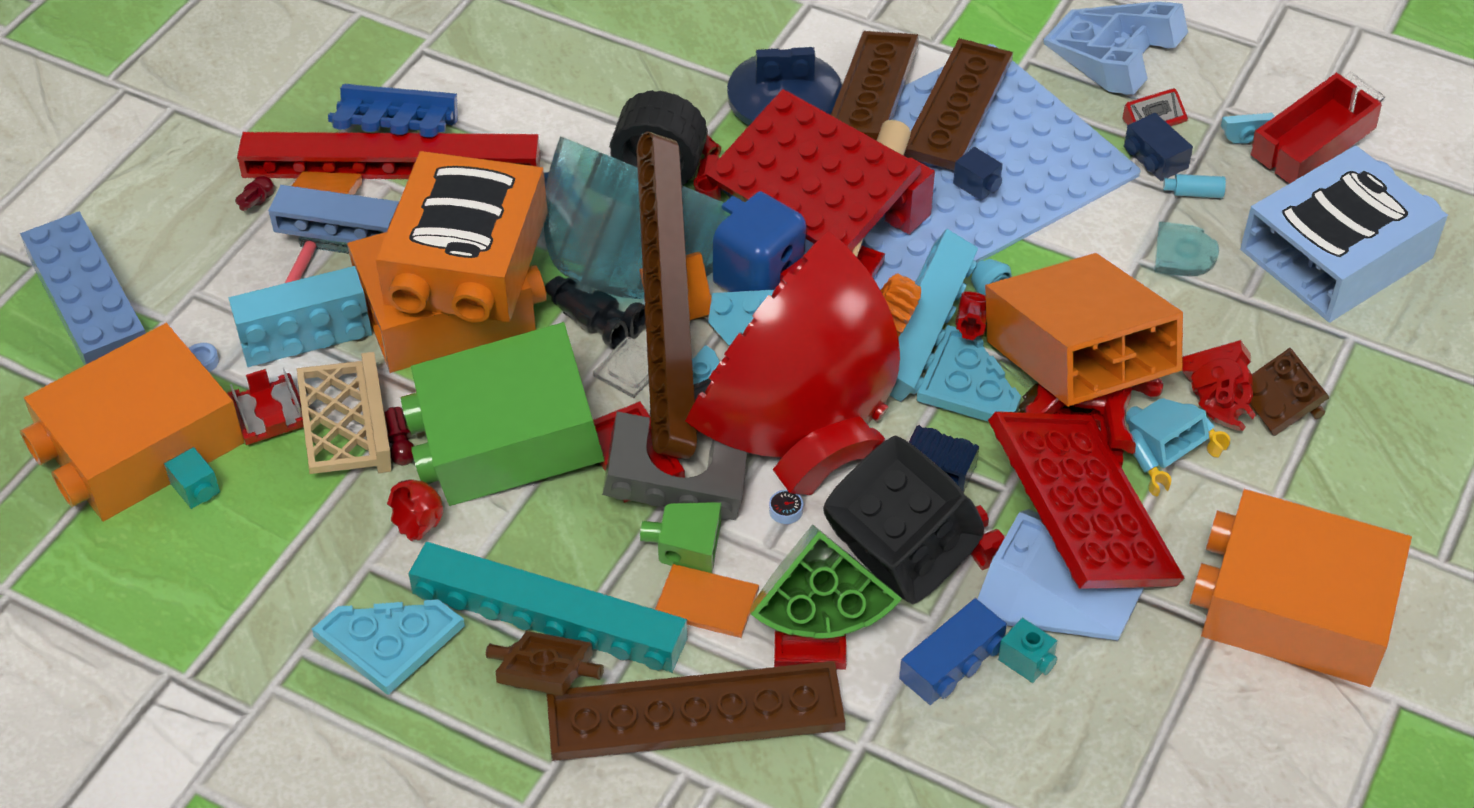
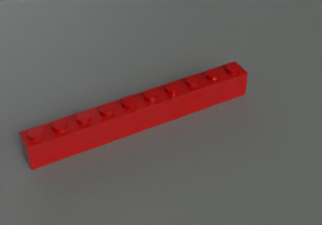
M242 132L237 159L242 178H257L259 176H266L268 178H298L302 172L362 174V179H409L420 151L540 167L541 154L539 134L438 133L434 137H423L420 133L397 135L393 133Z

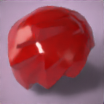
M409 479L398 482L390 489L391 493L387 505L392 508L391 522L398 526L400 534H406L410 541H419L439 524L443 516L444 507L441 497L428 483Z

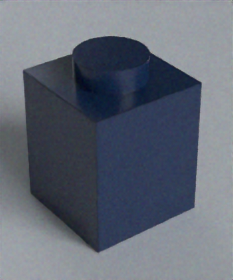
M973 147L955 162L953 184L981 201L990 193H995L1001 186L1003 164L978 148Z

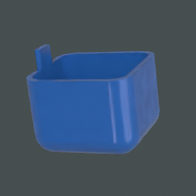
M762 191L757 192L746 202L732 196L721 205V208L731 215L718 226L713 237V282L728 292L775 290L780 283V273L805 254L806 221L799 212Z

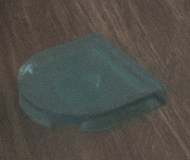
M1159 221L1154 272L1190 277L1203 275L1214 268L1219 255V245L1215 239H1211L1204 233L1202 228Z

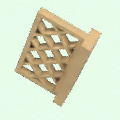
M374 352L361 353L362 361L296 368L310 474L377 466L378 473L391 472L390 448ZM357 373V377L349 385L338 379L343 374ZM319 377L324 381L315 389L305 383L304 379ZM331 385L342 390L334 399L323 393ZM349 395L360 400L353 409L342 404ZM316 399L327 404L320 413L309 408ZM335 409L346 415L338 424L326 418ZM352 420L364 425L357 434L345 428ZM319 424L331 429L323 438L312 433ZM338 434L350 440L341 449L330 443ZM356 445H359L368 450L369 455L354 457L349 452ZM323 449L334 454L330 460L315 462V456Z

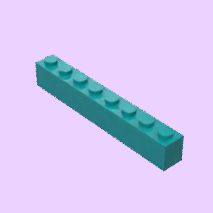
M427 541L408 573L412 594H416L421 599H438L456 610L465 609L475 612L486 619H497L511 623L522 630L530 629L547 635L592 643V650L596 649L609 653L620 660L628 659L642 663L653 670H665L673 673L688 639L687 619Z

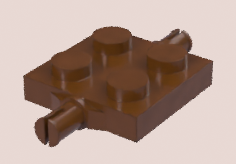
M526 631L521 639L511 646L505 647L489 643L486 648V658L503 661L495 671L497 683L515 688H525L563 696L576 678L585 676L600 680L604 672L603 664L588 662L593 655L592 643Z

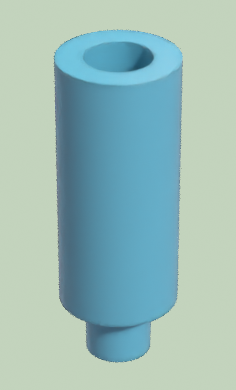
M1176 174L1175 179L1164 178L1163 190L1174 191V196L1224 198L1226 179L1223 176Z

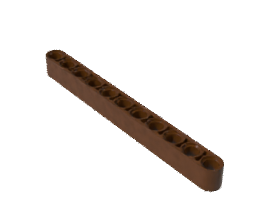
M645 132L640 137L637 145V168L653 450L658 454L687 460L693 456L696 450L697 431L685 422L695 402L679 145L675 140L651 132Z

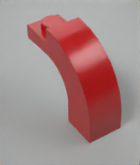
M862 417L842 420L806 435L780 459L773 468V471L789 493L812 495L831 472L850 461L864 459L877 446L883 443L885 438L878 430L870 428Z

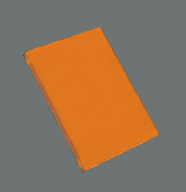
M672 564L655 610L687 619V625L742 638L750 616L751 606L759 590V585Z

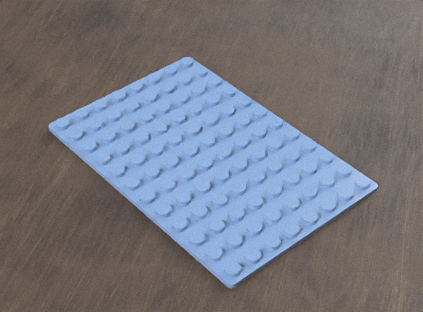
M1012 60L969 149L971 150L973 147H976L1003 164L1001 173L1002 183L999 189L980 201L953 184L954 170L918 161L935 170L931 215L909 235L886 222L884 214L863 238L861 245L885 253V260L874 277L880 290L887 283L888 279L897 273L916 282L933 244L946 229L978 247L973 259L978 263L1138 178L1140 168ZM944 66L904 86L892 120L900 121L906 124L910 131L912 130ZM722 189V191H723L729 198L733 196V195H731L730 193H728V192H726L725 190ZM808 240L805 241V253L814 245Z

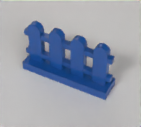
M343 84L340 87L341 101H338L336 104L337 111L328 115V122H331L335 129H347L354 124L361 125L362 130L366 132H375L380 127H388L391 133L397 135L406 134L411 129L419 130L420 135L423 137H434L438 132H445L446 124L455 125L457 123V93Z

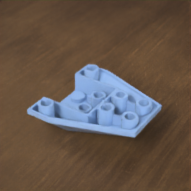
M1027 509L1018 513L994 556L978 600L1005 621L1008 626H1015L1023 617L1044 631L1118 641L1144 587L1079 589L1064 559L1057 551L1046 526L1042 523L1039 513Z

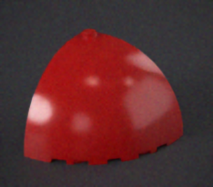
M829 230L803 255L802 259L804 261L801 262L792 274L788 271L774 290L772 296L768 295L752 315L754 318L748 324L743 334L739 333L724 353L726 356L709 376L712 382L707 387L705 393L701 392L698 395L685 422L699 432L724 445L747 453L782 458L798 441L815 430L854 417H862L867 424L872 419L878 422L888 410L889 406L885 403L896 383L900 365L899 339L894 319L885 297L868 270L855 254Z

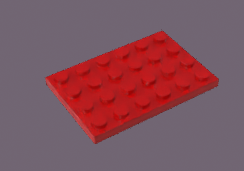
M782 89L705 175L708 181L744 202L759 191L768 194L796 210L804 217L806 221V240L815 244L829 230L852 251L920 175L922 170L918 163Z
M995 411L988 419L997 440L1001 443L1011 466L1020 478L1026 494L1033 502L1042 523L1046 526L1057 551L1064 559L1079 589L1178 586L1185 579L1091 415Z

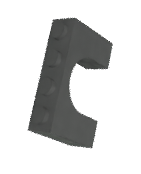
M617 411L611 433L602 495L619 500H631L662 507L673 503L718 502L721 503V519L736 520L743 499L747 452L713 440L709 450L707 470L694 477L680 478L671 476L659 470L651 462L647 454L646 445L650 418Z

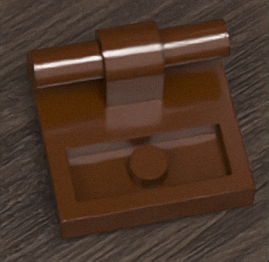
M1291 347L1252 374L1253 397L1250 405L1274 436L1309 412L1314 419H1319L1325 414L1321 404L1329 399L1328 394Z

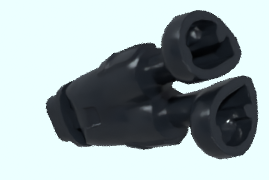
M556 276L545 285V291L551 296V301L558 305L566 316L573 319L575 323L588 332H599L605 345L614 350L625 347L628 337L633 340L637 338L646 325L645 305L640 302L630 304L625 312L618 309L619 303L615 297L601 290H595L584 283L576 281L572 277L565 279L561 276Z

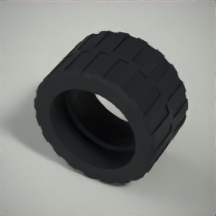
M651 90L638 93L633 98H629L621 110L610 141V156L614 161V165L624 176L638 184L637 145L642 134L651 132L677 141L679 145L681 185L686 184L695 175L707 139L708 128L706 127L705 118L690 101L681 98L677 94L667 93V91Z

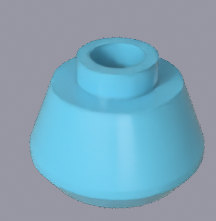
M992 259L979 261L971 276L976 292L986 295V284L1011 278V268L1005 263Z

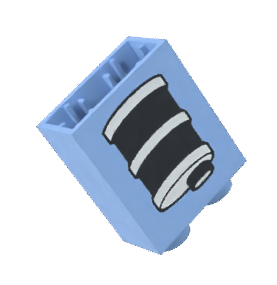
M1355 145L1252 205L1240 250L1330 323L1433 259L1448 214L1441 209L1440 205L1432 197L1421 195L1397 177L1387 163L1376 161Z

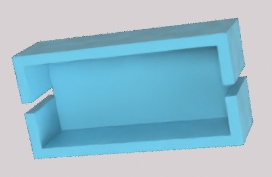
M355 266L228 297L247 367L372 335L365 295Z

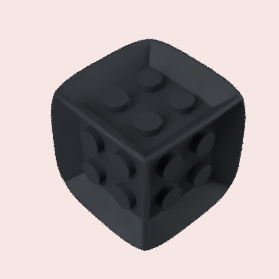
M896 435L885 440L869 453L835 487L823 506L824 515L836 535L848 545L853 554L876 577L902 599L911 604L921 601L932 593L972 553L984 535V524L970 498L964 494L951 477L925 454L905 439Z

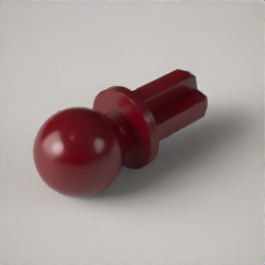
M259 176L251 183H248L244 187L243 192L235 199L239 209L246 211L254 205L259 206L263 204L266 198L272 196L275 191L273 181L266 176Z
M390 407L384 412L388 429L389 443H394L390 449V457L397 465H409L414 461L412 454L414 444L408 441L413 435H411L410 430L407 428L403 409L401 407Z

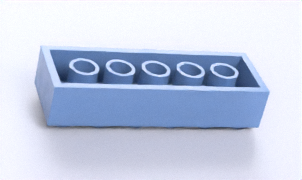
M80 211L20 233L29 260L84 365L146 333Z

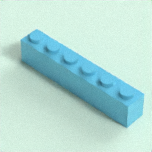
M948 229L933 244L915 284L921 287V298L909 323L898 337L900 365L897 380L890 396L900 402L909 393L915 395L921 387L924 378L920 375L932 363L935 354L931 351L934 346H938L944 337L946 330L942 329L944 323L947 324L955 313L956 307L953 306V303L961 297L967 286L963 281L965 277L968 278L977 264L973 259L978 247Z

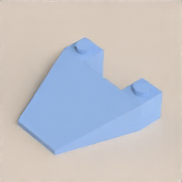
M1156 1L1070 10L1043 41L1047 47L1108 92L1134 95L1147 80L1142 55L1150 45L1175 48L1187 35L1188 29L1182 3Z

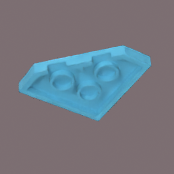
M774 290L712 293L709 324L730 346L739 333L743 334L748 324L753 320L754 317L752 315L768 295L772 296Z
M947 325L945 335L936 349L934 359L917 393V401L989 422L988 419L995 411L1017 412L1021 395L1005 379V372L993 355L990 356L983 347L984 342L981 337L977 336L974 340L964 339L956 327Z
M437 599L424 600V605L403 606V602L374 604V608L353 609L352 605L338 606L314 626L312 632L317 640L389 695L465 625L464 619Z

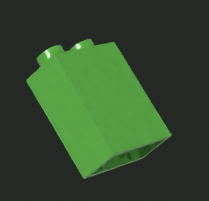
M564 322L411 366L416 393L402 396L401 404L411 435L425 431L428 441L427 443L412 447L414 462L421 481L428 484L440 482L449 506L605 461Z

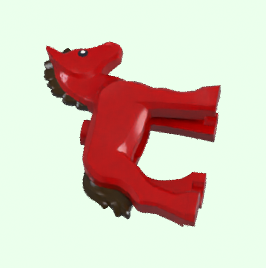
M1157 378L1071 406L1065 405L1042 385L1036 383L1022 396L1025 400L1019 405L1021 413L1091 415L1122 468L1123 450L1127 453L1135 454L1136 448L1133 436L1124 424L1125 411L1130 403L1132 390L1141 392L1149 397H1158L1163 391V382Z

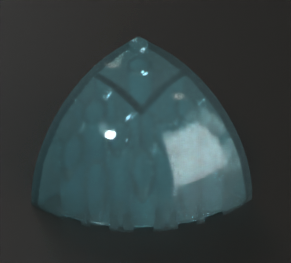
M560 136L546 184L548 214L543 225L546 247L552 262L562 274L576 281L575 287L582 291L593 294L596 289L618 297L644 299V289L639 269L643 268L638 168ZM681 185L685 253L688 255L698 251L702 254L706 276L708 277L713 273V237L715 231L731 214L721 208L724 202Z

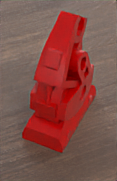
M1241 340L1182 357V372L1191 382L1194 393L1197 397L1199 396L1200 401L1198 404L1206 411V415L1216 424L1219 423L1238 431H1243L1246 428L1243 422L1238 421L1240 415L1248 414L1252 420L1256 416L1249 406L1253 397V378L1251 371L1247 367L1251 362V354Z

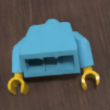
M1163 398L1158 399L1144 409L1137 406L1131 407L1126 415V422L1129 424L1130 433L1136 444L1134 456L1143 472L1149 473L1151 480L1148 489L1156 497L1160 493V487L1157 483L1163 484L1167 491L1171 485V476L1165 471H1159L1158 466L1166 468L1208 439L1210 441L1207 444V451L1213 457H1219L1222 451H1226L1230 445V436L1222 431L1215 432L1213 429L1215 426L1206 417V411L1199 409L1194 404H1182Z

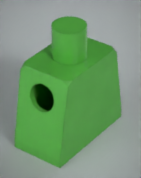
M721 503L668 504L664 508L662 523L642 521L640 541L658 543V557L662 564L670 566L675 564L713 573L721 528Z

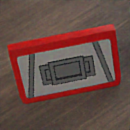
M1175 88L1127 102L1124 106L1122 118L1129 125L1156 112L1170 126L1188 121V116Z

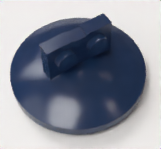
M814 47L781 50L779 48L758 49L755 56L742 62L732 72L727 85V99L733 113L747 125H750L782 89L831 115L842 83L837 72L828 63L815 56Z

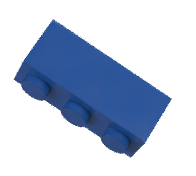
M974 598L901 659L899 679L931 706L940 697L943 699L948 697L962 678L965 676L971 677L975 674L981 662L989 655L994 657L999 653L1007 623L978 599Z

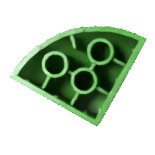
M812 524L766 582L752 604L750 614L769 627L789 635L813 637L815 639L844 636V634L872 625L889 613L902 598Z

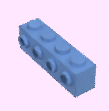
M280 185L268 211L273 232L348 243L387 232L399 201Z

